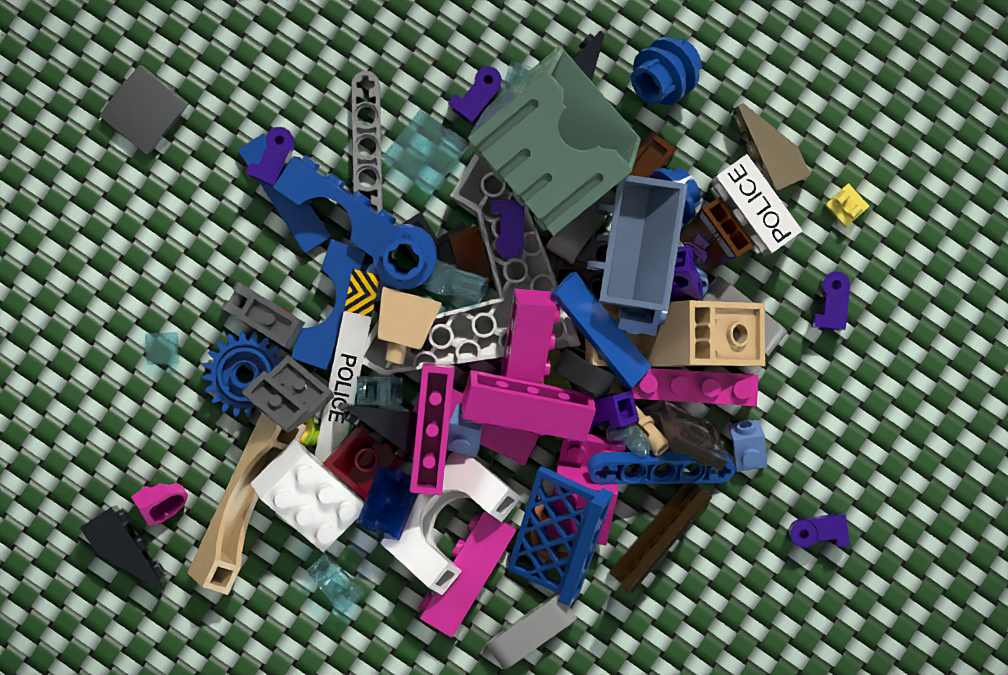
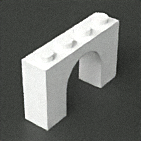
M452 452L445 460L442 495L420 494L416 500L407 506L403 516L388 529L385 538L381 541V544L428 588L441 595L444 594L462 571L438 549L434 541V523L443 507L456 499L470 498L490 515L502 522L522 498L475 457Z

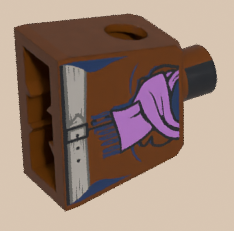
M721 197L700 209L680 235V241L684 246H691L694 252L693 261L704 272L736 259L755 246L753 240Z

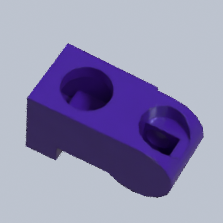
M490 66L478 70L475 75V83L465 96L461 98L455 94L448 102V108L473 126L499 92L502 81L500 72Z
M280 126L274 127L268 132L266 136L267 147L259 165L250 162L246 171L248 177L271 187L275 185L287 167L295 148V139L291 132L285 127Z
M492 200L491 214H500V235L495 242L496 252L505 259L515 258L521 254L524 247V207L516 200Z
M691 246L678 247L671 297L674 302L701 301L703 297L702 279L693 261L694 252Z
M831 272L820 281L819 289L823 295L821 314L812 315L811 328L843 331L846 330L850 281L842 272Z
M632 390L594 399L596 411L590 428L610 422L612 429L639 421Z
M844 513L797 519L788 528L790 540L801 548L810 547L817 541L834 539V545L837 547L850 546L846 514Z

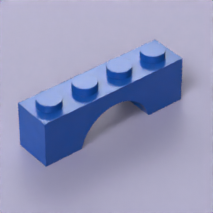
M304 155L301 159L300 157L293 156L273 188L297 205H305L319 197L330 198L341 204L351 220L352 233L350 242L373 257L376 242L386 230L396 226L397 218L384 209L378 212L370 207L371 200L360 192L355 191L352 194L343 187L346 183L336 175L330 173L327 177L318 170L320 165L310 157Z
M331 239L321 269L331 278L335 286V307L330 316L321 324L301 329L291 358L325 370H329L330 365H333L352 269L367 272L372 261L367 259L368 254L365 251Z

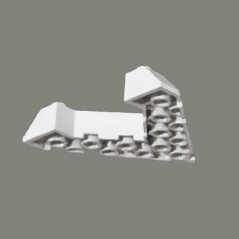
M474 154L449 198L476 213L498 298L437 314L421 350L408 347L403 365L385 360L389 341L377 338L378 319L367 338L362 364L381 375L422 369L423 363L451 365L503 357L514 290L526 289L552 292L558 286L527 205L524 207L523 251L519 256L512 259L502 258L496 252L495 242L500 235V214H491V201L516 199L512 194L513 189L507 182H501L494 176L491 171L492 165L485 157L480 158ZM560 307L559 322L553 324L552 330L555 333L554 349L580 346L581 343L571 319Z

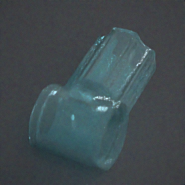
M437 259L433 273L423 283L422 289L444 296L452 295L481 304L487 291L488 278L457 269L456 265Z

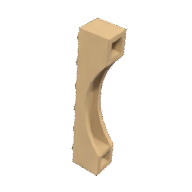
M263 412L261 413L187 572L201 587L226 595L229 594L241 568L245 534L250 517L259 499L250 483L294 438L298 442L300 441L306 429V424L303 423L287 433Z

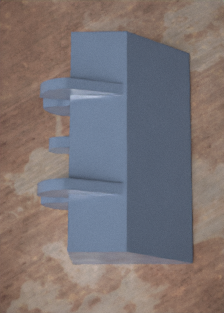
M627 175L617 184L614 205L597 204L596 213L612 216L610 235L597 234L596 241L608 243L605 263L588 261L587 269L604 272L599 299L600 303L668 312L688 184Z

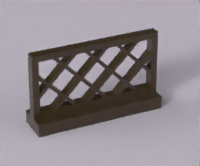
M696 483L681 484L609 570V574L618 581L625 591L633 593L712 499L710 494Z

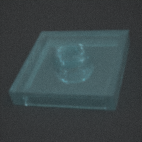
M420 109L382 158L431 196L469 147Z

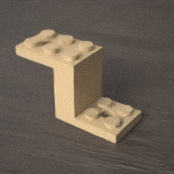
M693 300L670 302L664 325L658 324L655 336L642 333L630 334L623 330L652 367L765 366V303ZM602 304L618 324L620 306ZM735 326L739 329L740 337L737 342L733 338V330ZM585 338V360L595 366L609 367Z

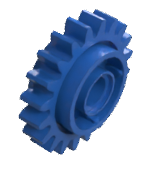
M244 331L240 332L239 341H236L235 337L229 334V344L227 346L225 343L217 341L220 352H208L210 357L214 359V362L203 364L204 367L211 370V374L202 376V379L212 381V385L208 386L205 391H216L217 394L212 402L217 403L223 400V412H226L233 406V414L236 417L240 415L242 408L245 409L247 417H252L254 407L261 415L262 411L245 398L241 392L263 371L269 374L285 358H276L275 354L280 349L278 345L271 349L268 348L270 343L269 337L264 338L259 343V335L256 332L252 334L250 340L247 339ZM245 365L250 366L254 371L252 381L247 384L243 383L238 376L240 368Z

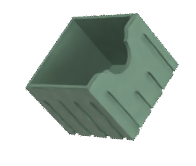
M560 46L487 106L468 136L470 140L469 146L472 151L480 158L485 157L492 165L491 171L494 176L501 182H507L513 189L512 194L516 201L523 207L527 205L535 214L533 217L538 226L544 231L548 229L553 236L632 172L641 141L636 132Z

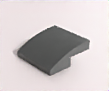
M139 65L115 93L99 116L148 155L153 152L167 130L175 125L189 103L143 65Z
M289 355L269 374L263 371L241 392L245 398L287 433L306 422L334 398L333 392Z

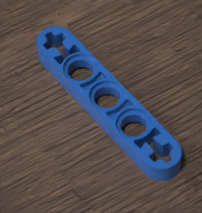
M722 451L664 452L659 456H655L653 452H602L593 455L587 462V470L592 481L601 485L722 483L728 481L735 473V466L729 454ZM663 463L669 464L666 470L654 472L658 465ZM691 463L698 464L693 471H683ZM639 464L637 470L630 473L624 472L627 466Z

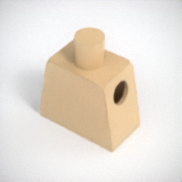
M383 287L377 338L389 341L385 360L403 365L408 347L421 350L439 312L441 302Z

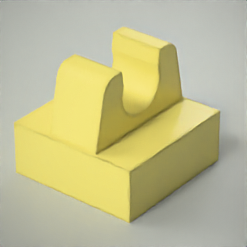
M849 183L824 205L844 228L850 225L869 207Z

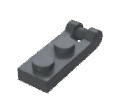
M237 281L232 288L234 293L229 301L225 300L221 308L283 347L290 349L305 322ZM246 297L248 300L246 301L245 305H244L243 308L241 309V308H240V305H241V303L243 302L244 298Z

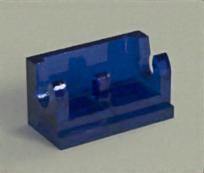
M379 467L356 523L377 538L400 540L418 493L410 492L411 477L398 469L396 473H393L386 467Z

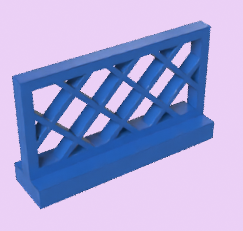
M541 466L536 474L507 570L559 594L558 601L570 606L582 590L614 493L605 488H602L598 493ZM543 480L554 483L559 493L548 496L542 485ZM577 494L586 498V506L576 509L570 495ZM562 498L569 512L558 515L551 501ZM544 504L551 518L540 521L534 509L536 506ZM572 517L578 530L568 534L562 520ZM554 523L561 537L550 540L543 526ZM536 529L542 543L532 545L527 532ZM564 542L570 554L568 557L560 559L554 545ZM546 548L552 561L542 564L536 551ZM528 554L535 567L528 568L519 564V557ZM556 567L562 578L561 582L559 583L551 579L546 570Z

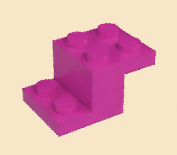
M588 434L586 442L562 440L556 473L598 493L602 488L614 493L597 544L607 545L619 484L601 485L593 482L587 470V462L597 453L625 452L626 441ZM554 484L552 495L559 493ZM577 494L570 495L576 509L586 506V498ZM562 498L551 501L558 515L569 512ZM572 517L562 520L568 534L577 532L578 528ZM554 523L546 525L545 531L548 535L561 537Z

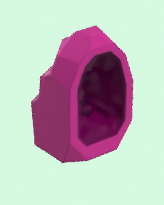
M160 483L152 488L144 487L131 496L147 524L155 525L161 524L174 516L185 505L188 494L180 484L173 483L167 485Z

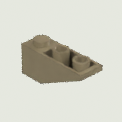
M744 103L734 109L736 112L733 115L734 122L740 133L745 131L749 143H746L748 153L753 161L758 160L762 168L760 173L774 192L811 175L798 146Z

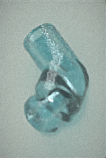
M628 425L612 429L611 426L607 428L606 436L609 442L623 441L629 450L640 458L649 454V441L638 427Z

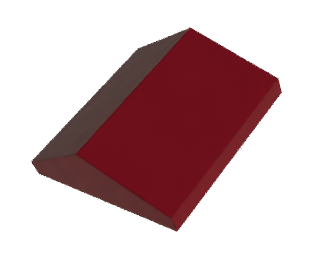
M360 425L359 428L354 426L323 462V465L365 500L370 502L404 461L391 453L393 447L386 442L380 445L367 436L369 430L364 426Z

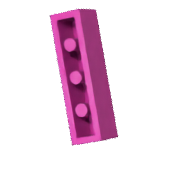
M514 290L500 376L543 384L544 378L549 377L550 360L547 357L548 352L553 351L555 346V333L552 332L553 324L558 323L560 318V305L555 303V299L550 294L551 291Z
M423 363L411 493L442 495L455 366Z
M650 368L636 385L630 388V391L632 390L634 399L757 406L759 375Z
M470 370L462 399L463 419H468L477 424L489 423L499 425L508 430L520 429L530 431L539 436L545 434L556 436L566 441L577 440L586 442L596 411L593 394Z
M452 389L450 419L456 405L462 403L464 392ZM419 398L412 410L418 413ZM484 423L480 444L525 466L539 435H535L530 431L520 429L508 430L499 425Z
M486 510L481 515L475 512L466 527L471 530L466 541L459 539L450 554L455 557L453 563L462 570L443 595L434 592L432 595L427 592L419 606V609L423 611L420 619L451 638L517 530L516 527L503 520L501 522L490 515Z

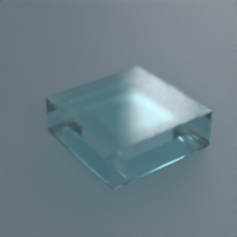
M178 332L145 334L147 365L180 363Z

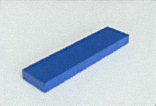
M263 133L238 149L248 166L250 162L259 165L267 147L266 135ZM258 181L305 254L332 238L309 202L305 205H297L273 187Z
M576 272L570 273L550 293L626 388H633L652 366L624 331L618 329L616 321Z

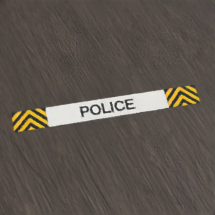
M352 269L328 387L333 392L334 398L324 406L315 457L322 463L348 434L350 423L343 419L345 413L338 409L337 406L340 402L354 404L380 279L378 274Z

